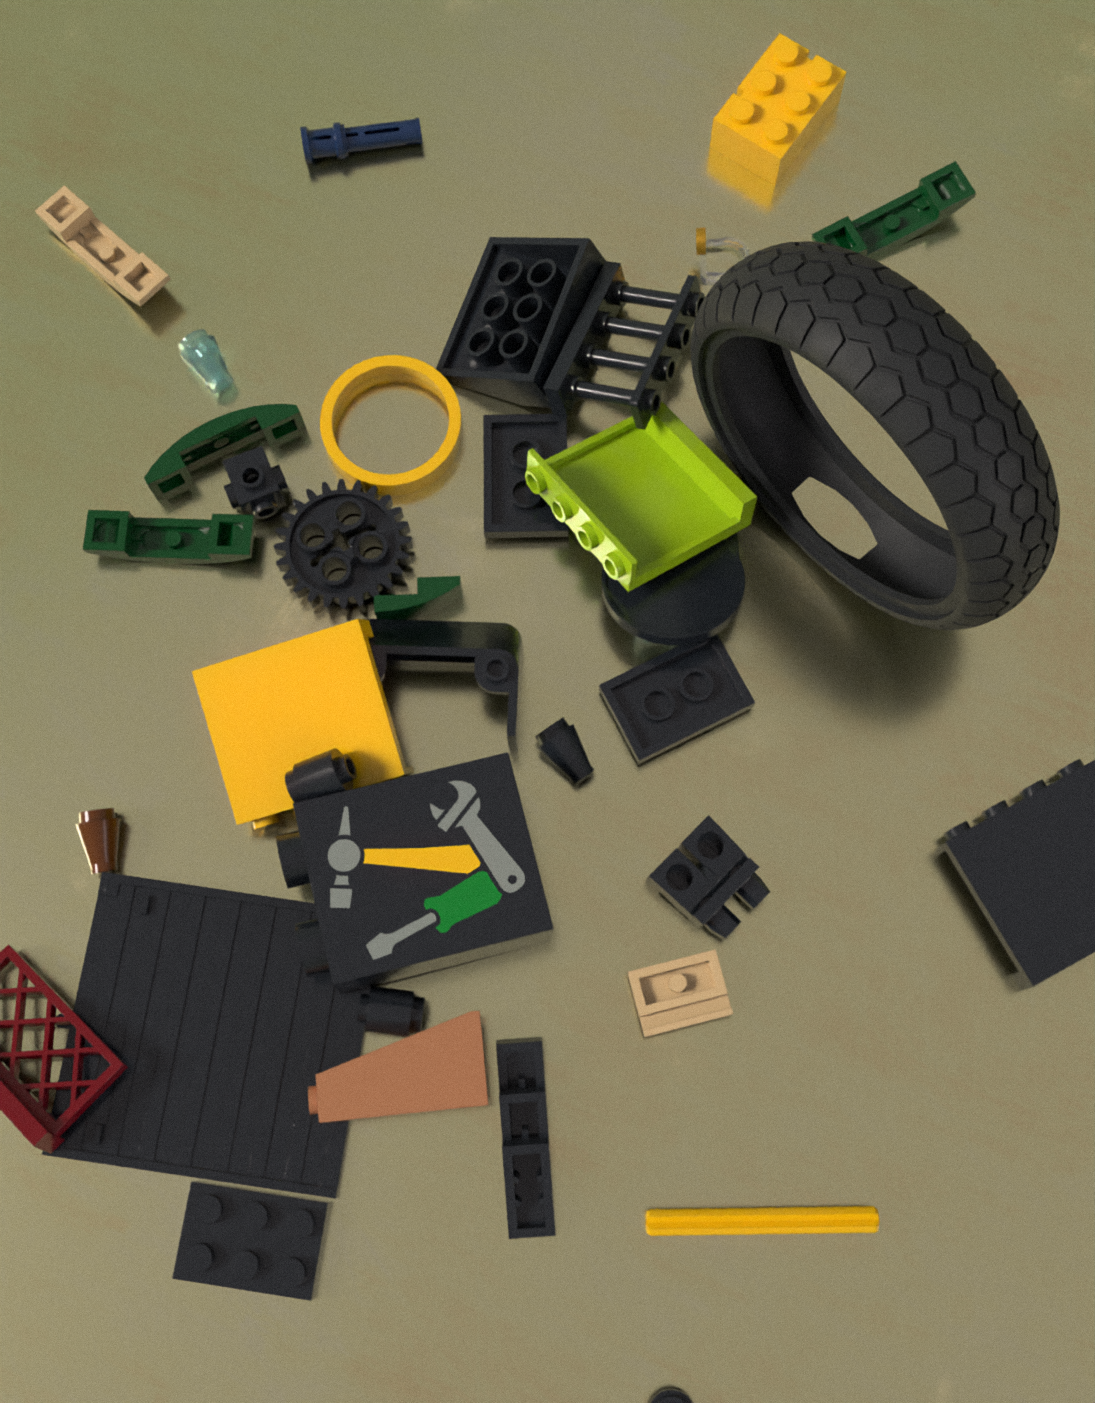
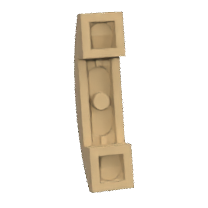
M65 185L35 210L38 217L83 262L114 289L134 303L142 306L171 280L169 275L143 252L138 254L96 218L91 208Z

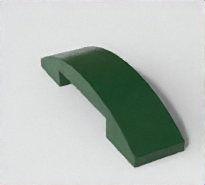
M955 161L921 178L918 188L853 221L847 216L813 233L812 240L814 242L843 247L872 259L934 227L975 197L976 192Z
M293 404L252 406L224 414L200 425L171 445L151 466L144 479L156 499H162L195 483L189 468L262 433L269 446H272L305 430V423L297 405Z
M88 510L83 550L86 553L111 558L170 564H209L244 560L252 556L256 518L254 515L212 514L211 520L134 517L130 511Z

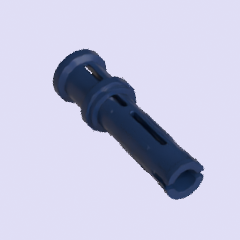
M419 117L410 120L347 128L344 127V124H340V122L334 123L333 127L308 130L306 126L300 127L306 164H311L313 159L333 156L343 160L345 157H349L348 152L422 144Z

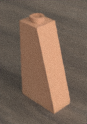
M480 1010L470 1011L316 1074V1085L308 1086L310 1115L318 1114L319 1123L323 1124L488 1106Z

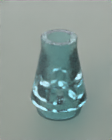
M200 329L190 333L180 341L178 349L181 352L180 359L210 387L213 393L222 392L233 383L234 379L227 369L215 336L208 335L206 330Z

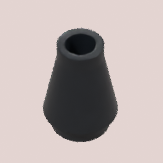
M564 717L535 736L541 745L538 749L571 780L573 785L595 770L587 757L574 724L569 725Z

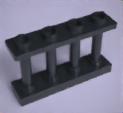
M605 261L543 387L552 413L568 417L575 402H578L581 398L630 407L636 428L645 430L651 416H655L659 411L661 394L666 383H670L674 378L677 359L681 351L686 350L689 345L692 326L698 310L705 299L704 293L700 291L698 277L688 275L680 294L632 287L625 281L621 263ZM626 303L672 310L665 325L616 318L621 306H625ZM611 334L657 341L650 357L601 349L606 337H610ZM596 366L642 373L635 390L586 382L590 370Z

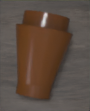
M114 808L78 813L79 824L75 826L87 856L91 874L118 870L117 853L120 818H115Z

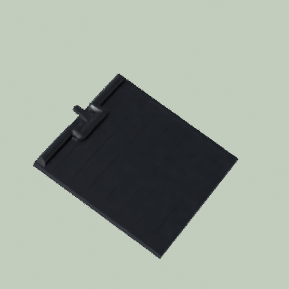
M102 872L74 1011L128 1068L61 1135L65 1140L52 1154L43 1151L42 1155L336 1199L349 1121L319 1123L318 1114L310 1115L308 1086L316 1085V1074L361 1056L366 1022L357 1021L361 994L370 995L371 987L339 994L332 984L330 972L307 978L299 951L295 924L318 918L315 903ZM59 1014L56 1017H64V1015ZM72 1024L56 1025L60 1028L69 1029L65 1049L75 1048L76 1028ZM85 1038V1048L93 1047ZM102 1055L84 1056L82 1081L96 1080L110 1066L109 1062ZM74 1056L63 1057L58 1082L72 1081ZM83 1088V1089H81V1095H82L88 1088ZM71 1089L56 1090L51 1113L56 1120L70 1107Z

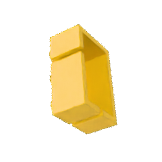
M781 33L778 34L738 86L737 95L733 93L713 118L710 147L774 186L777 185L840 101L847 73L817 54L811 60L808 58L810 50Z

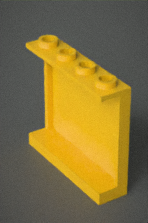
M355 619L192 671L237 825L252 821L254 829L280 822L277 813L293 809L294 812V801L290 797L285 783L286 772L293 770L294 764L334 748L338 749L342 754H348L355 764L357 778L353 780V789L402 778L403 775L414 772L413 766L406 767L369 644L368 639L374 637L369 620Z

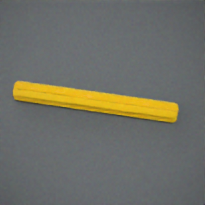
M874 1206L649 1209L645 1215L646 1232L650 1236L876 1233L879 1231L880 1223L878 1210Z

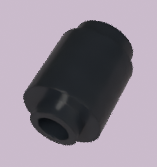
M334 748L294 764L293 770L285 774V783L290 797L294 803L353 789V780L357 778V771L351 757L348 754H342L338 749Z
M371 986L370 995L361 994L357 1021L366 1022L365 1032L408 1037V1033L416 1034L421 1030L425 997L414 996V991Z

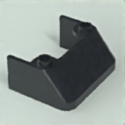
M368 619L374 637L368 640L381 682L385 677L387 665L474 668L476 681L484 691L491 694L509 695L507 740L509 751L518 752L523 643L522 637L515 627L507 623Z

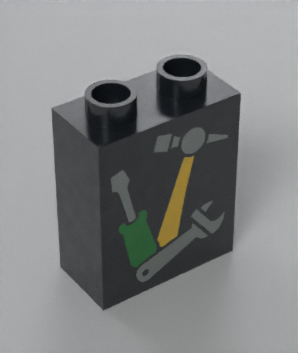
M508 752L293 803L298 830L276 835L279 859L287 888L311 884L318 918L295 924L299 951L306 976L309 978L330 972L332 984L339 994L549 942L554 927Z

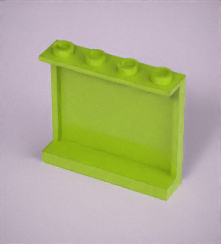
M662 401L658 413L655 416H651L645 430L636 428L633 416L546 460L533 448L528 450L525 480L530 490L534 494H539L548 503L554 516L560 522H565L576 534L581 546L587 551L590 550L603 564L608 576L614 580L617 579L628 592L751 525L757 496Z

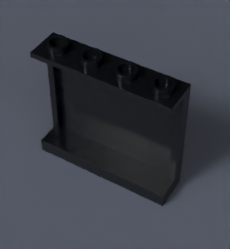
M1081 759L1068 764L1057 771L1061 779L1048 786L1043 779L1020 791L1019 793L1023 799L1010 807L1005 800L995 804L981 813L985 820L973 827H970L967 821L953 827L944 833L947 841L936 849L939 855L947 852L1018 969L1012 976L1021 991L1036 986L1095 952V760L1086 765L1083 764Z

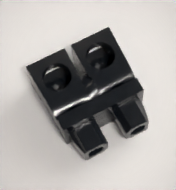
M709 815L646 879V882L653 889L663 894L698 929L704 925L710 932L722 940L728 937L742 922L724 905L734 893L751 910L770 893L765 883L755 873L759 866L751 858L747 857L743 850Z

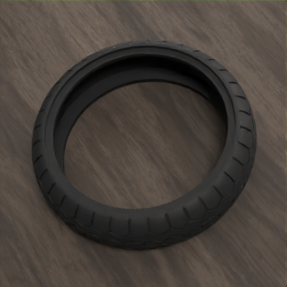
M806 241L785 242L773 245L745 257V259L729 268L706 295L695 318L690 347L693 378L705 415L724 452L728 455L729 460L740 477L743 478L745 484L757 496V500L761 502L764 509L782 527L784 532L813 561L824 568L829 575L864 601L897 619L932 629L959 630L977 627L993 621L1016 607L1036 587L1050 564L1058 538L1060 505L1053 469L1043 441L1022 401L1018 399L1017 393L1002 371L996 368L995 362L981 345L971 338L972 335L950 313H946V310L923 290L918 289L915 284L902 275L867 256L832 244ZM791 351L805 358L834 379L889 434L927 486L943 516L948 530L931 522L906 505L878 481L854 456L832 429L812 399L796 368ZM809 477L836 490L854 505L868 523L877 545L860 559L836 548L823 538L804 517L792 492Z

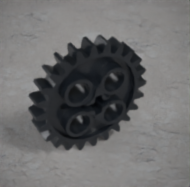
M339 479L337 490L331 491L329 485L326 482H322V494L317 496L311 489H307L306 493L309 501L306 504L296 499L292 501L297 513L294 515L283 512L282 517L289 527L276 528L279 539L284 542L275 544L274 550L277 555L282 556V558L276 561L280 572H286L282 578L287 587L295 585L293 592L298 599L308 594L307 601L311 608H315L323 600L326 613L329 614L334 609L335 604H340L344 615H348L351 603H357L359 609L365 612L366 599L371 598L374 601V596L379 595L382 589L391 594L395 593L391 580L392 578L405 580L404 571L399 565H411L410 555L403 551L412 549L413 543L411 538L405 536L411 532L408 521H401L404 517L401 507L391 509L393 501L389 494L378 500L379 491L377 486H372L367 493H364L361 481L357 480L352 490H347L344 480ZM351 513L361 515L360 519L352 525L341 523L346 515ZM370 527H376L375 531H368ZM322 535L325 537L318 546L309 547L305 545L311 536ZM344 542L350 548L343 551L338 545ZM372 546H378L383 549L382 553L376 558L368 559L363 557L364 551ZM312 562H319L317 566H311ZM335 568L347 570L345 575L337 581L327 579L328 573Z

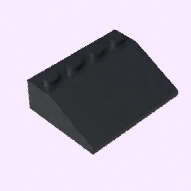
M490 237L436 370L451 384L522 406L550 408L543 387L606 261L591 239Z

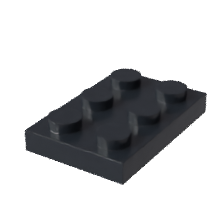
M554 414L483 415L484 538L568 537V525L565 522H560L554 516L548 503L539 494H534L525 480L528 450L533 448L546 460L567 449V417Z
M718 634L697 643L679 645L599 685V691L638 764L753 708L755 705L752 695Z
M192 1181L172 1279L312 1301L316 1290L331 1202Z

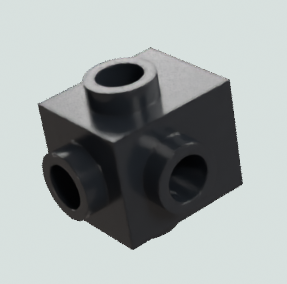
M262 446L223 461L231 482L224 485V489L233 509L241 507L245 515H254L257 519H263L274 515L278 508L287 505L281 492L289 488L280 465L271 467Z

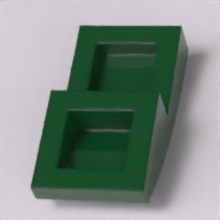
M417 577V594L374 596L376 618L414 620L438 612L463 597L461 577Z

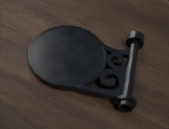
M733 472L745 484L738 472ZM735 533L729 536L726 540L718 542L630 592L617 579L610 578L603 567L601 588L607 610L614 620L626 631L640 639L656 644L687 645L716 635L735 618L744 597L745 573L739 558L738 534Z

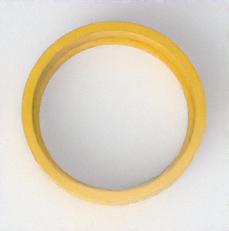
M378 356L352 366L333 383L325 396L320 413L321 436L330 461L339 474L352 485L357 480H360L363 490L366 492L374 485L377 486L379 495L389 494L390 496L419 491L434 483L449 469L461 446L463 425L459 401L454 389L448 380L434 367L408 356ZM388 374L409 375L429 383L443 395L449 411L448 431L439 450L426 463L413 470L399 474L373 473L352 463L339 449L334 438L332 425L337 408L351 390L371 378Z

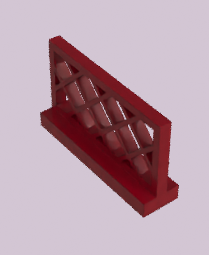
M8 944L0 952V972L12 961L19 969L17 988L0 989V997L16 996L14 1020H0V1029L13 1028L11 1052L0 1053V1110L33 1147L52 1154L65 1140L61 1135L128 1066L32 966ZM28 979H29L36 987H27V986H28ZM28 995H44L47 998L46 1018L25 1019L26 997ZM56 1008L64 1017H56ZM72 1024L76 1028L75 1048L53 1049L55 1025ZM45 1026L43 1050L22 1051L24 1027ZM85 1038L93 1047L85 1048ZM102 1055L109 1062L110 1066L96 1080L82 1081L84 1056ZM74 1056L72 1081L50 1082L52 1058ZM42 1058L40 1083L23 1084L19 1080L21 1059ZM3 1060H10V1068L5 1065ZM83 1088H88V1089L81 1095V1089H83ZM71 1089L70 1107L56 1120L48 1111L49 1090ZM30 1091H39V1099Z

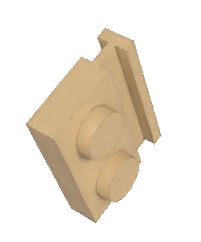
M716 949L627 973L644 1038L733 1015Z

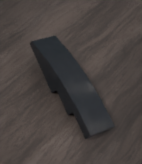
M542 1037L496 1040L509 1239L556 1236Z

